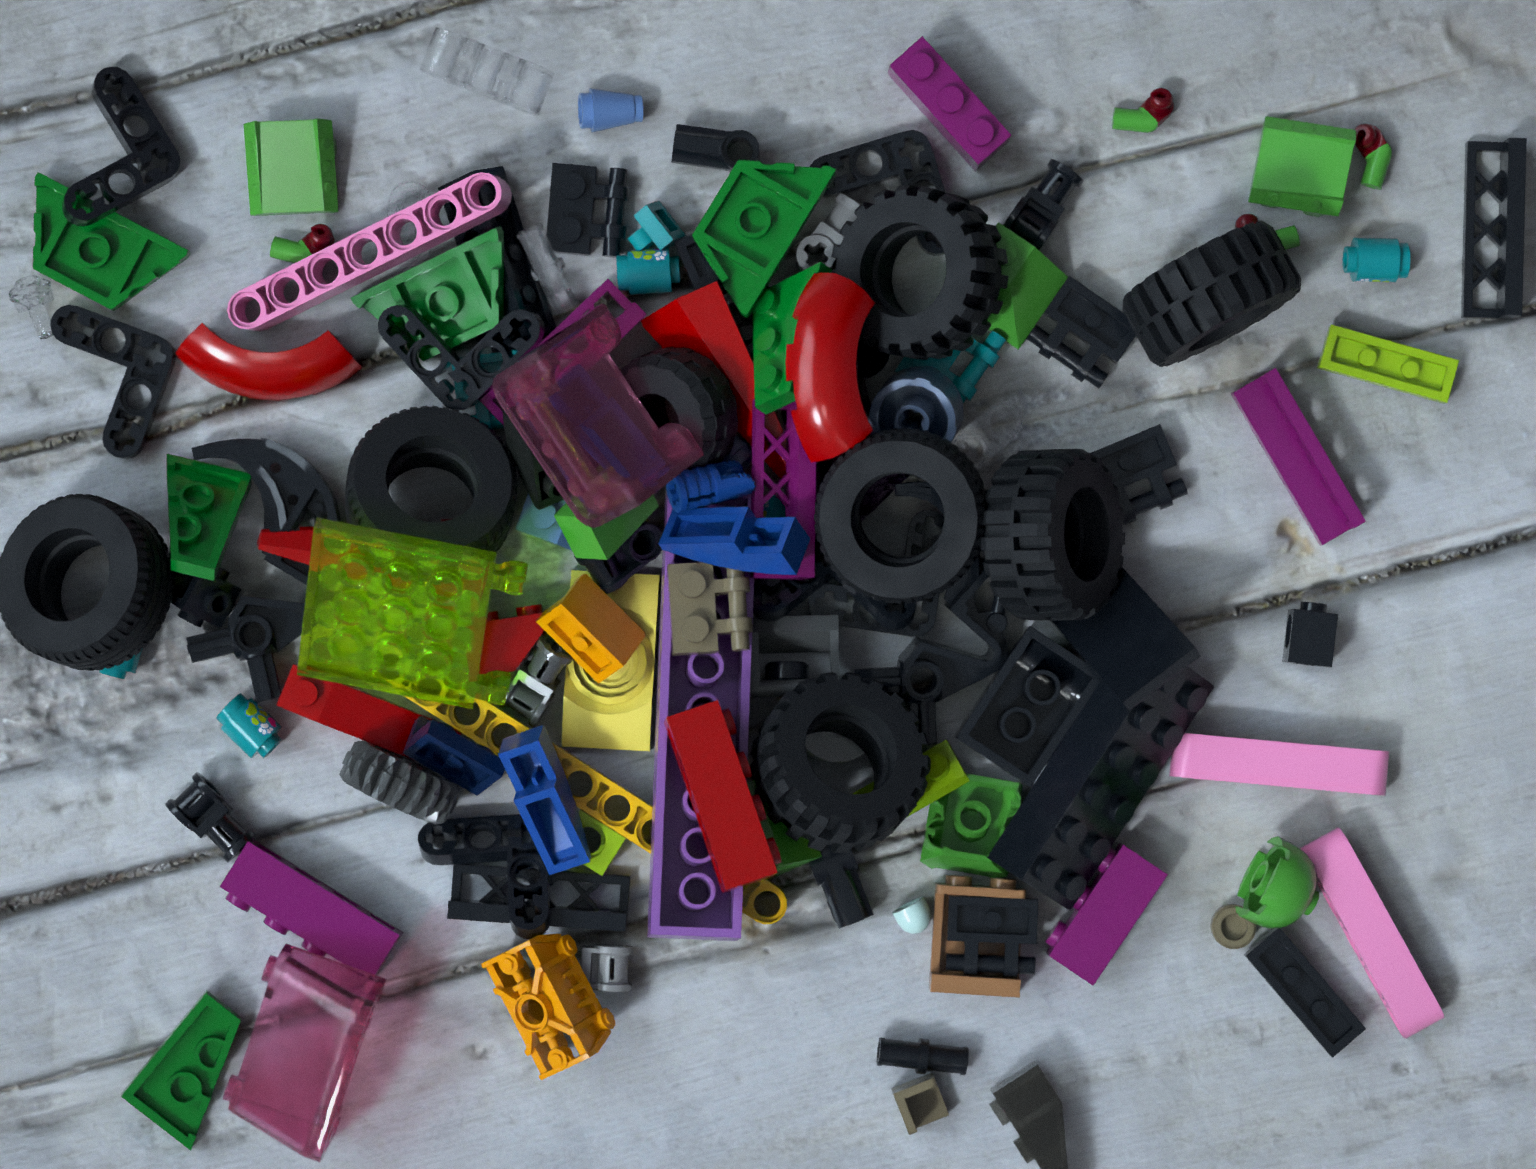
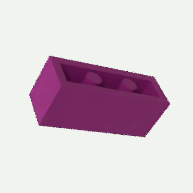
M923 36L889 65L888 75L975 172L1009 142L1011 134Z
M1121 843L1118 844L1115 850L1110 848L1109 854L1097 869L1099 874L1091 886H1086L1084 893L1074 904L1073 908L1075 910L1066 923L1058 920L1045 939V942L1050 945L1046 951L1048 956L1093 986L1168 875Z

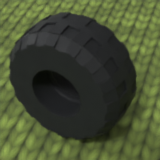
M672 346L641 355L631 360L628 365L622 367L617 373L613 384L610 386L608 398L612 397L668 466L654 480L666 483V477L669 473L720 463L729 455L734 446L736 433H738L737 402L724 373L709 358L695 352L693 349L685 347L673 348ZM666 399L673 405L678 414L679 431L671 424L667 416Z

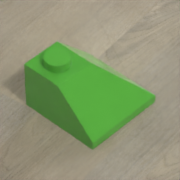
M998 222L996 228L1002 238L996 243V246L1006 250L1008 263L1001 265L1002 275L1008 276L1007 289L1000 288L997 300L1003 301V305L999 314L991 313L987 320L991 323V327L988 330L995 331L1005 338L1008 344L1019 350L1068 276L1036 247Z

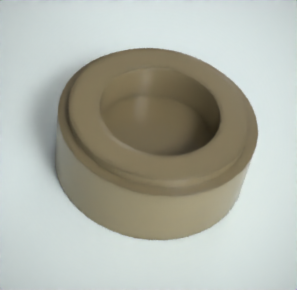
M1227 904L1220 907L1213 914L1210 922L1213 938L1217 943L1229 949L1245 947L1252 941L1256 932V924L1240 917L1236 913V906L1243 908L1237 904Z

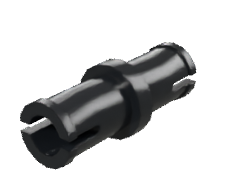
M880 1037L877 1047L876 1064L877 1066L886 1065L915 1069L916 1074H926V1071L929 1070L966 1075L969 1050L968 1047L930 1044L929 1039L919 1038L918 1042Z

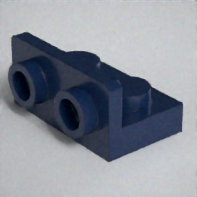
M420 716L414 721L403 750V754L476 796L499 780L505 771L500 758L494 755L489 748L473 743L456 733L447 724L439 723L433 719L429 720L424 716Z

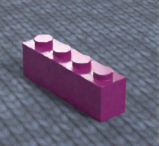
M254 839L246 843L220 885L222 889L229 892L225 899L246 912L253 907L266 915L263 922L267 926L283 935H286L289 930L304 939L301 944L303 948L324 959L326 954H329L341 962L340 971L359 982H362L364 977L370 981L376 978L404 933Z

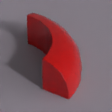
M814 273L798 299L792 316L798 320L793 344L786 345V381H793L797 409L791 410V415L798 437L811 463L831 459L846 452L849 448H853L854 445L863 441L873 431L860 399L856 360L861 330L875 302L863 288L851 279L836 273Z
M201 323L180 344L175 352V356L187 368L212 385L233 394L268 401L300 398L321 393L349 379L363 368L329 330L298 348L279 352H258L243 349L226 342L210 327Z

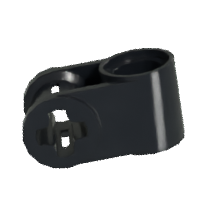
M644 521L608 560L581 559L576 557L575 559L579 565L586 567L593 581L608 594L622 587L632 575L657 558L662 551L658 545L662 531L657 526ZM639 532V536H638L637 540L635 541V543L633 544L634 537H635V536L637 535V533Z

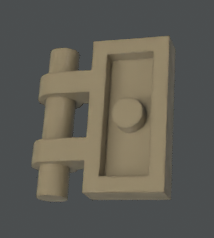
M707 563L667 565L672 656L718 653V635H731V646L734 652L750 650L749 633L753 632L752 618L747 616L746 593L750 592V579L745 577L744 571L726 568L727 578L714 579L713 565ZM715 595H728L729 619L717 620Z

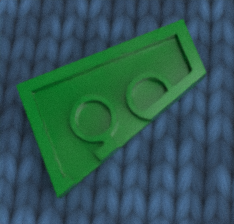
M822 262L765 289L752 310L755 408L766 415L795 401L793 381H786V345L793 344L798 320L792 316L806 284L814 273L832 272V269Z
M167 454L166 474L170 569L174 572L215 581L252 486V477L246 472Z
M206 990L123 1090L121 1097L191 1151L216 1082L241 1022V1017Z

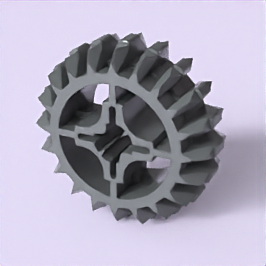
M367 741L354 742L351 750L347 751L342 762L344 765L339 775L346 784L377 801L435 825L445 823L448 815L452 814L457 803L456 798L460 790L455 783L408 758Z

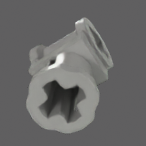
M838 193L835 198L837 204L824 222L821 221L810 236L805 237L798 245L796 266L799 272L811 267L808 265L807 252L815 254L819 249L824 251L823 261L825 265L834 269L835 260L837 259L831 257L834 244L841 245L844 235L840 234V230L846 220L854 222L857 219L854 211L860 205L856 201L842 193Z
M617 944L583 945L582 951H577L575 956L593 990L605 992H630L632 990V984L627 981L629 955L633 954V946ZM611 958L615 960L614 978L611 977Z

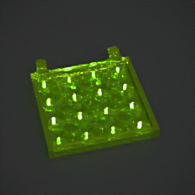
M317 518L313 528L297 675L473 709L475 699L484 700L495 705H505L512 674L500 670L479 674L492 589L500 590L510 595H522L528 564L516 560L496 564L497 552Z

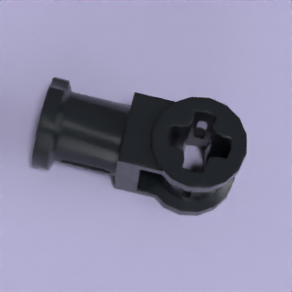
M1051 159L1047 164L1049 170L1036 189L1031 187L1026 196H1022L1003 224V226L1029 242L1038 250L1041 249L1058 224V219L1065 210L1062 205L1074 187H1080L1084 182L1077 173L1054 159ZM1058 181H1060L1061 184L1059 185L1055 193L1052 196H1050V191L1052 190L1054 185Z
M196 772L192 776L193 782L175 800L169 799L165 805L184 826L194 831L200 838L208 836L224 852L223 859L228 863L243 850L248 841L253 840L256 834L252 830L246 831L229 814L233 808L225 801L223 795L208 779L199 772ZM201 795V798L189 809V806Z

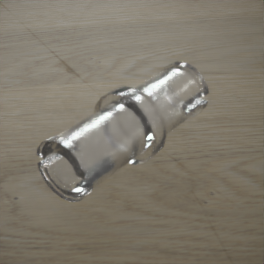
M538 223L520 231L516 236L520 239L533 267L530 273L534 281L539 280L552 307L553 314L558 315L574 308L579 304V301L575 297L563 271L566 265L562 257L557 258L543 229V224Z

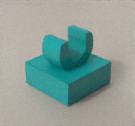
M657 201L645 205L633 215L642 227L633 233L628 240L636 250L649 249L655 244L661 251L674 246V242L684 238L686 234L663 204Z

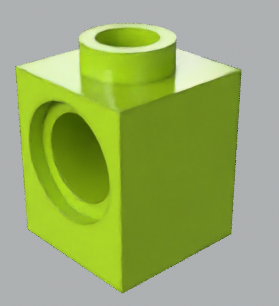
M580 810L579 816L583 828H594L601 837L600 847L596 851L590 852L591 861L583 865L603 876L626 838L583 810Z

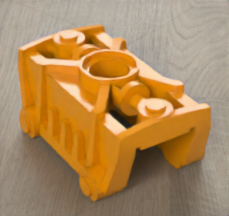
M561 934L537 935L481 963L482 968L486 967L496 986L493 989L495 995L501 996L525 1042L526 1049L524 1052L527 1056H532L540 1072V1080L563 1071L598 1053L611 1034L610 1029H613L615 1026L613 1014L609 1009L601 1007L575 956L577 953L576 942L569 934L563 936ZM524 948L535 967L534 980L530 976L531 970L526 960L520 953V950ZM563 1032L570 1035L579 1056H573Z

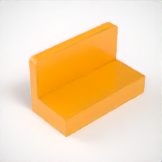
M587 574L578 577L565 596L546 609L536 621L598 684L621 669L645 637V632Z

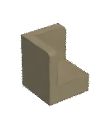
M933 1072L891 1088L909 1135L916 1133V1128L949 1116Z

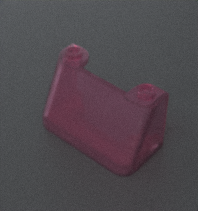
M604 303L592 309L497 374L492 384L497 401L573 514L580 522L593 528L600 527L638 507L704 455L692 433L680 424L668 423L660 428L656 426L609 355L610 352L620 345L621 331L618 322Z
M285 944L279 956L270 955L261 980L268 982L267 989L239 1075H231L223 1095V1100L230 1102L228 1111L302 1157L321 1163L335 1137L341 1119L339 1116L343 1108L342 1103L365 1034L372 1021L371 1017L375 1009V1003L380 1001L387 979Z

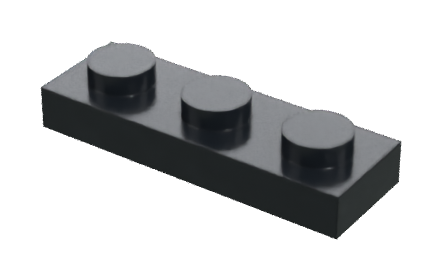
M1274 928L1244 954L1247 960L1332 1058L1366 1030L1363 1024L1281 928Z

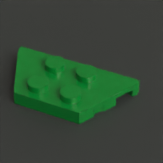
M738 160L693 232L692 238L742 316L748 319L836 175V169L831 166H822V168L795 166L792 163L779 162L775 164H762L760 161Z
M37 172L34 182L36 187V213H34L33 229L35 232L33 269L115 311L188 259L191 253L189 250L116 212L88 226H77L70 223L62 211V201L68 187ZM77 195L73 208L75 210L83 208L86 213H90L93 200H83L80 195Z
M501 226L496 227L351 297V300L359 309H366L378 320L382 312L391 306H410L424 318L450 348H453L493 329L504 318V231ZM393 315L391 318L395 323L394 328L391 330L393 334L404 333L412 341L406 345L409 350L415 342L425 337L422 331L419 336H412L405 327V324L409 321L407 316L397 318ZM426 345L421 349L419 358L425 361L440 354V351L433 345Z

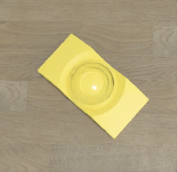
M571 570L570 588L577 578L583 574H587L592 579L589 572ZM634 574L622 587L607 594L645 632L644 639L621 669L598 684L574 659L570 664H566L561 747L650 751L660 575Z

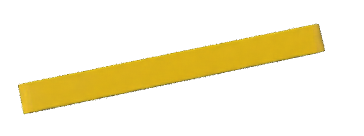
M385 645L374 653L372 671L382 683L479 745L489 748L498 757L500 747L495 743L493 736L498 725L508 723L516 729L517 733L532 729L405 647ZM390 652L399 653L405 661V668L397 677L387 676L382 669L383 658ZM429 675L437 677L442 684V693L434 701L425 700L419 692L421 681ZM466 699L476 702L480 709L478 720L471 725L461 723L456 715L458 705ZM552 741L567 781L570 775L576 771L586 772L592 779V789L588 795L576 796L572 793L576 806L651 854V843L644 839L642 828L646 821L652 819L653 805ZM621 795L628 800L630 812L625 819L614 820L607 815L605 804L609 797ZM766 878L743 886L742 913L762 924H773L784 916L787 909V898L784 891L778 885ZM763 891H771L779 897V909L772 915H762L754 906L756 896Z

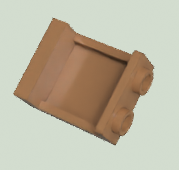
M946 875L945 883L935 882L929 974L930 992L1020 998L1021 980L1019 974H1017V978H1003V973L977 972V976H963L961 971H946V953L964 954V941H947L949 895L1026 899V890L1024 888H1016L1017 880L990 878V886L972 885V877ZM979 942L978 954L1004 955V943ZM1019 944L1018 956L1021 955V944Z

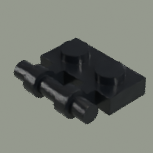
M552 163L545 252L590 256L591 239L604 240L602 256L616 258V255H620L621 241L626 240L627 227L623 226L624 204L629 201L630 187L626 186L627 169L610 168L609 184L600 185L596 184V166ZM595 199L607 200L605 224H593Z
M1069 276L1043 313L1057 323L1052 333L1049 334L1038 325H1035L1026 339L1039 347L1038 353L1049 360L1052 356L1073 371L1071 375L1082 382L1085 379L1099 389L1109 374L1095 365L1098 358L1102 354L1114 363H1117L1136 334L1122 311ZM1068 332L1090 346L1084 356H1081L1062 343Z
M1160 424L1091 452V454L1103 462V466L1108 468L1113 476L1111 482L1118 488L1120 494L1118 499L1119 506L1123 508V525L1136 521V515L1159 507L1162 510L1173 505L1172 500L1188 494L1182 478L1166 484L1162 476V471L1176 466L1177 463ZM1147 478L1151 490L1129 499L1124 487Z
M949 895L947 941H964V954L946 953V971H961L963 976H977V972L1003 973V978H1017V974L1035 975L1036 958L1018 956L1019 944H1037L1039 900L1034 898L1011 899ZM979 942L1004 943V955L978 954Z

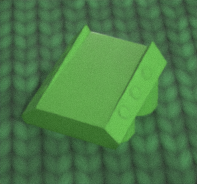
M1265 116L1248 202L1270 208L1281 207L1300 210L1305 215L1314 217L1323 215L1338 217L1344 202V193L1356 142V130Z
M316 118L310 120L252 121L243 124L250 216L339 212L338 184L336 182L335 169L337 146L336 139L333 137L332 120Z
M967 774L970 779L969 782L930 804L920 862L931 869L940 868L990 878L1007 877L1008 871L987 857L1019 809L1023 785L1019 782Z

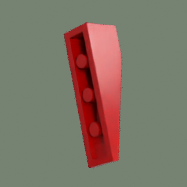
M300 664L292 665L276 704L278 707L407 758L410 757L403 754V750L414 721L420 716L432 720V718ZM454 729L456 733H458L459 735L462 734L458 730Z

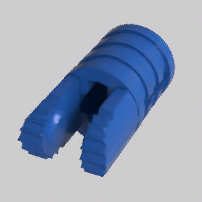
M729 460L728 462L708 464L704 467H695L691 470L686 469L680 472H672L666 477L667 496L671 507L676 513L697 509L698 507H706L710 504H719L739 497L742 498L752 494L755 491L756 485L752 477L743 471V466L738 460Z

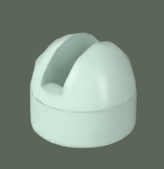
M923 896L905 903L892 912L898 925L905 932L911 934L923 932L928 927L931 919L930 908Z

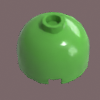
M1277 836L1267 841V843L1274 846L1267 854L1258 851L1244 874L1237 896L1245 900L1243 908L1236 906V913L1240 917L1265 928H1282L1295 923L1303 914L1309 915L1319 900V892L1316 891L1317 874L1315 865L1303 850Z

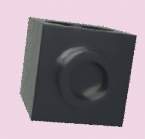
M1301 601L1300 609H1289L1282 662L1332 667L1338 614L1326 613L1327 604Z

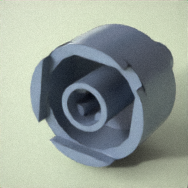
M933 366L909 367L896 372L888 378L874 397L868 421L873 429L870 435L895 428L920 429V431L926 430L932 434L940 435V438H946L952 443L963 422L964 409L957 387ZM912 409L914 413L920 412L924 417L922 421L918 417L911 419L908 416L910 410Z

